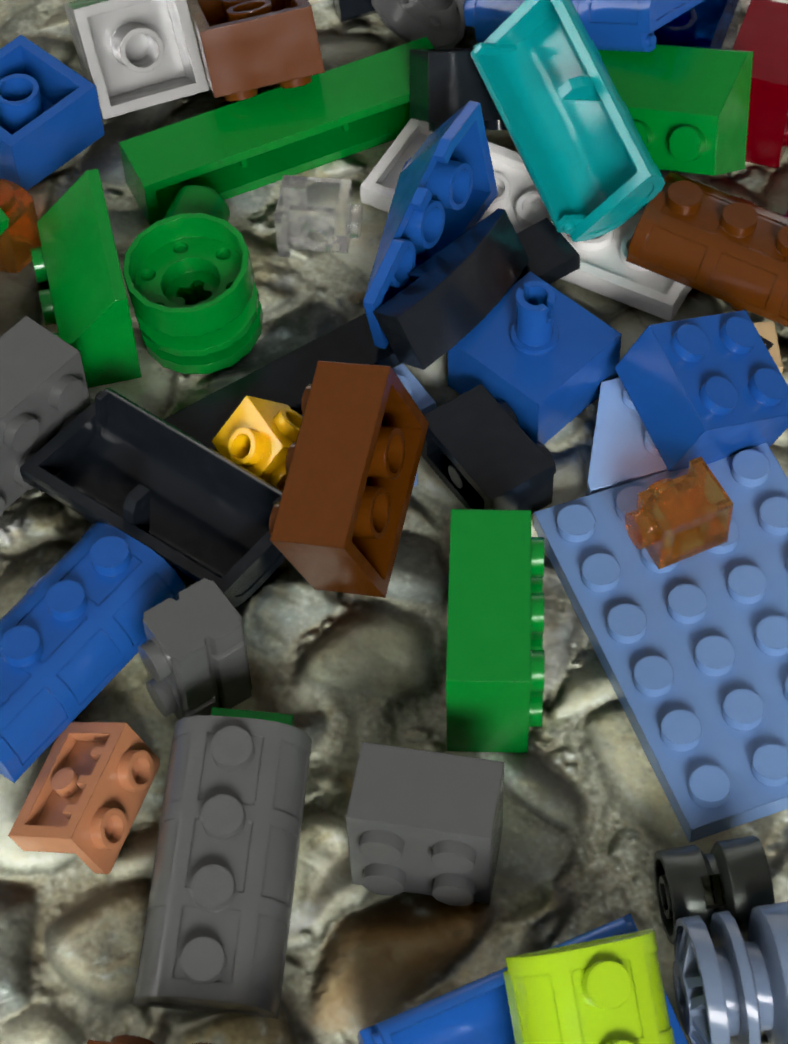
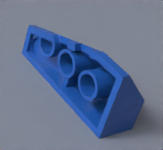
M469 101L430 134L414 156L406 161L400 172L363 300L375 347L385 349L389 342L373 311L412 283L407 274L474 227L498 195L481 104L479 102Z

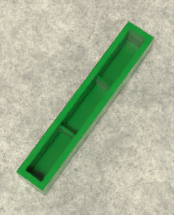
M423 37L327 70L324 73L313 75L312 81L306 85L295 88L278 87L251 98L240 100L121 141L119 146L126 184L151 226L156 221L162 220L165 217L178 191L184 186H208L216 190L223 200L393 141L411 119L410 49L435 48L427 37Z

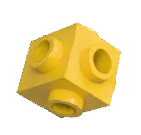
M246 396L213 438L212 443L220 454L283 491L287 478L285 468L286 455L290 445L297 441L303 416L292 410L287 404Z

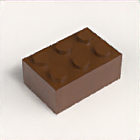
M186 0L206 79L214 98L225 96L227 101L245 100L255 96L258 93L257 88L279 83L281 88L300 87L310 83L312 75L325 72L313 11L308 0Z
M318 361L313 382L308 384L303 392L301 402L303 419L297 441L290 445L286 455L285 468L287 478L281 501L273 506L270 514V541L315 590L386 598L429 422L391 366Z

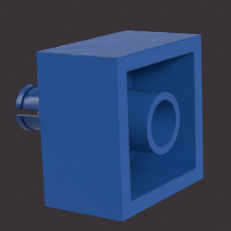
M530 271L509 289L502 300L475 328L447 351L448 386L461 395L482 384L497 402L504 401L511 407L517 417L520 428L533 442L539 441L545 444L599 397L601 382L618 378L615 367L620 360L622 334Z

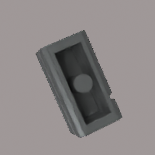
M203 578L180 591L178 600L168 598L143 612V625L147 641L138 646V651L144 665L153 677V679L146 682L148 693L163 716L167 717L174 713L177 719L180 720L184 717L196 715H211L212 707L231 709L252 697V683L242 617L213 580L210 581Z

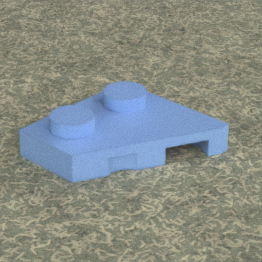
M620 378L601 382L586 496L668 470Z

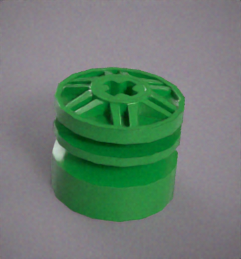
M184 213L156 221L136 236L125 253L122 273L148 354L163 367L182 374H210L233 366L250 353L262 332L263 311L259 301L258 290L254 283V272L249 250L242 234L224 219L205 213Z

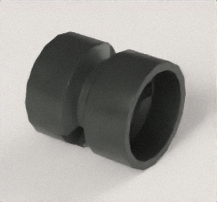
M756 836L716 841L709 854H704L696 845L657 850L654 854V880L663 927L671 944H674L675 923L679 918L699 915L706 924L710 935L712 914L729 911L736 920L741 933H748L752 908L775 904L769 864L764 848ZM703 876H709L713 905H706L701 879Z

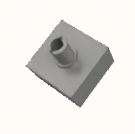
M77 0L64 4L83 76L96 85L103 120L209 91L186 0Z

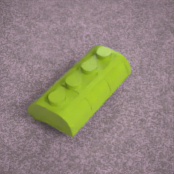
M646 929L505 957L507 970L503 971L515 1044H675L658 961L655 930Z

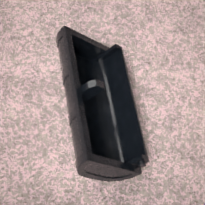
M111 388L99 391L95 396V401L20 467V473L24 482L74 510L90 523H106L148 546L159 554L180 577L191 584H195L203 578L210 581L213 580L233 607L240 606L275 572L285 559V556L270 541L271 535L269 531L270 514L273 506L281 501L283 493L281 489Z

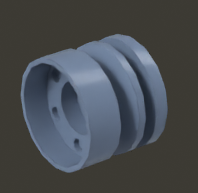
M788 902L752 908L748 926V942H744L737 922L729 911L712 914L710 935L706 924L699 915L677 919L674 929L675 961H673L672 967L673 985L683 1030L689 1037L690 1044H761V1031H765L769 1044H788Z

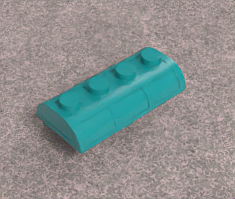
M525 0L484 42L474 45L470 55L557 232L569 234L573 242L597 238L621 226L660 193L664 187L665 180L650 156L625 102L622 101L601 60L602 57L594 41L591 40L571 0Z

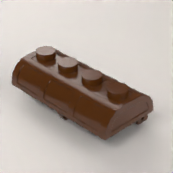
M676 171L669 172L664 179L663 189L648 203L638 222L629 246L626 261L732 304V310L734 311L747 310L788 327V217L756 205L745 198L736 197L688 178L687 175Z

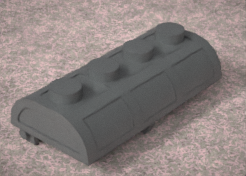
M196 715L184 717L175 722L133 1001L135 1006L279 1018L312 739L306 732L294 726L276 721L217 715Z

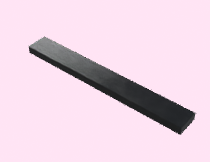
M548 218L517 233L529 261L516 282L531 271L548 284H551L580 268V255L565 237L557 232L555 226ZM364 313L163 420L219 453L212 440L246 396L287 404L292 410L302 415L301 402L303 392L306 386L313 382L318 361L391 366V368L401 363L398 361L390 344L385 349L374 346L367 316Z

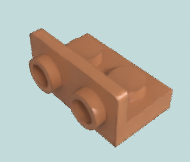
M71 722L56 738L8 836L23 851L76 854L95 874H109L159 769V758L126 722Z

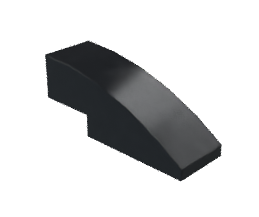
M498 208L407 274L412 283L373 311L400 363L422 370L426 369L475 328L502 300L519 278L529 258L505 209Z

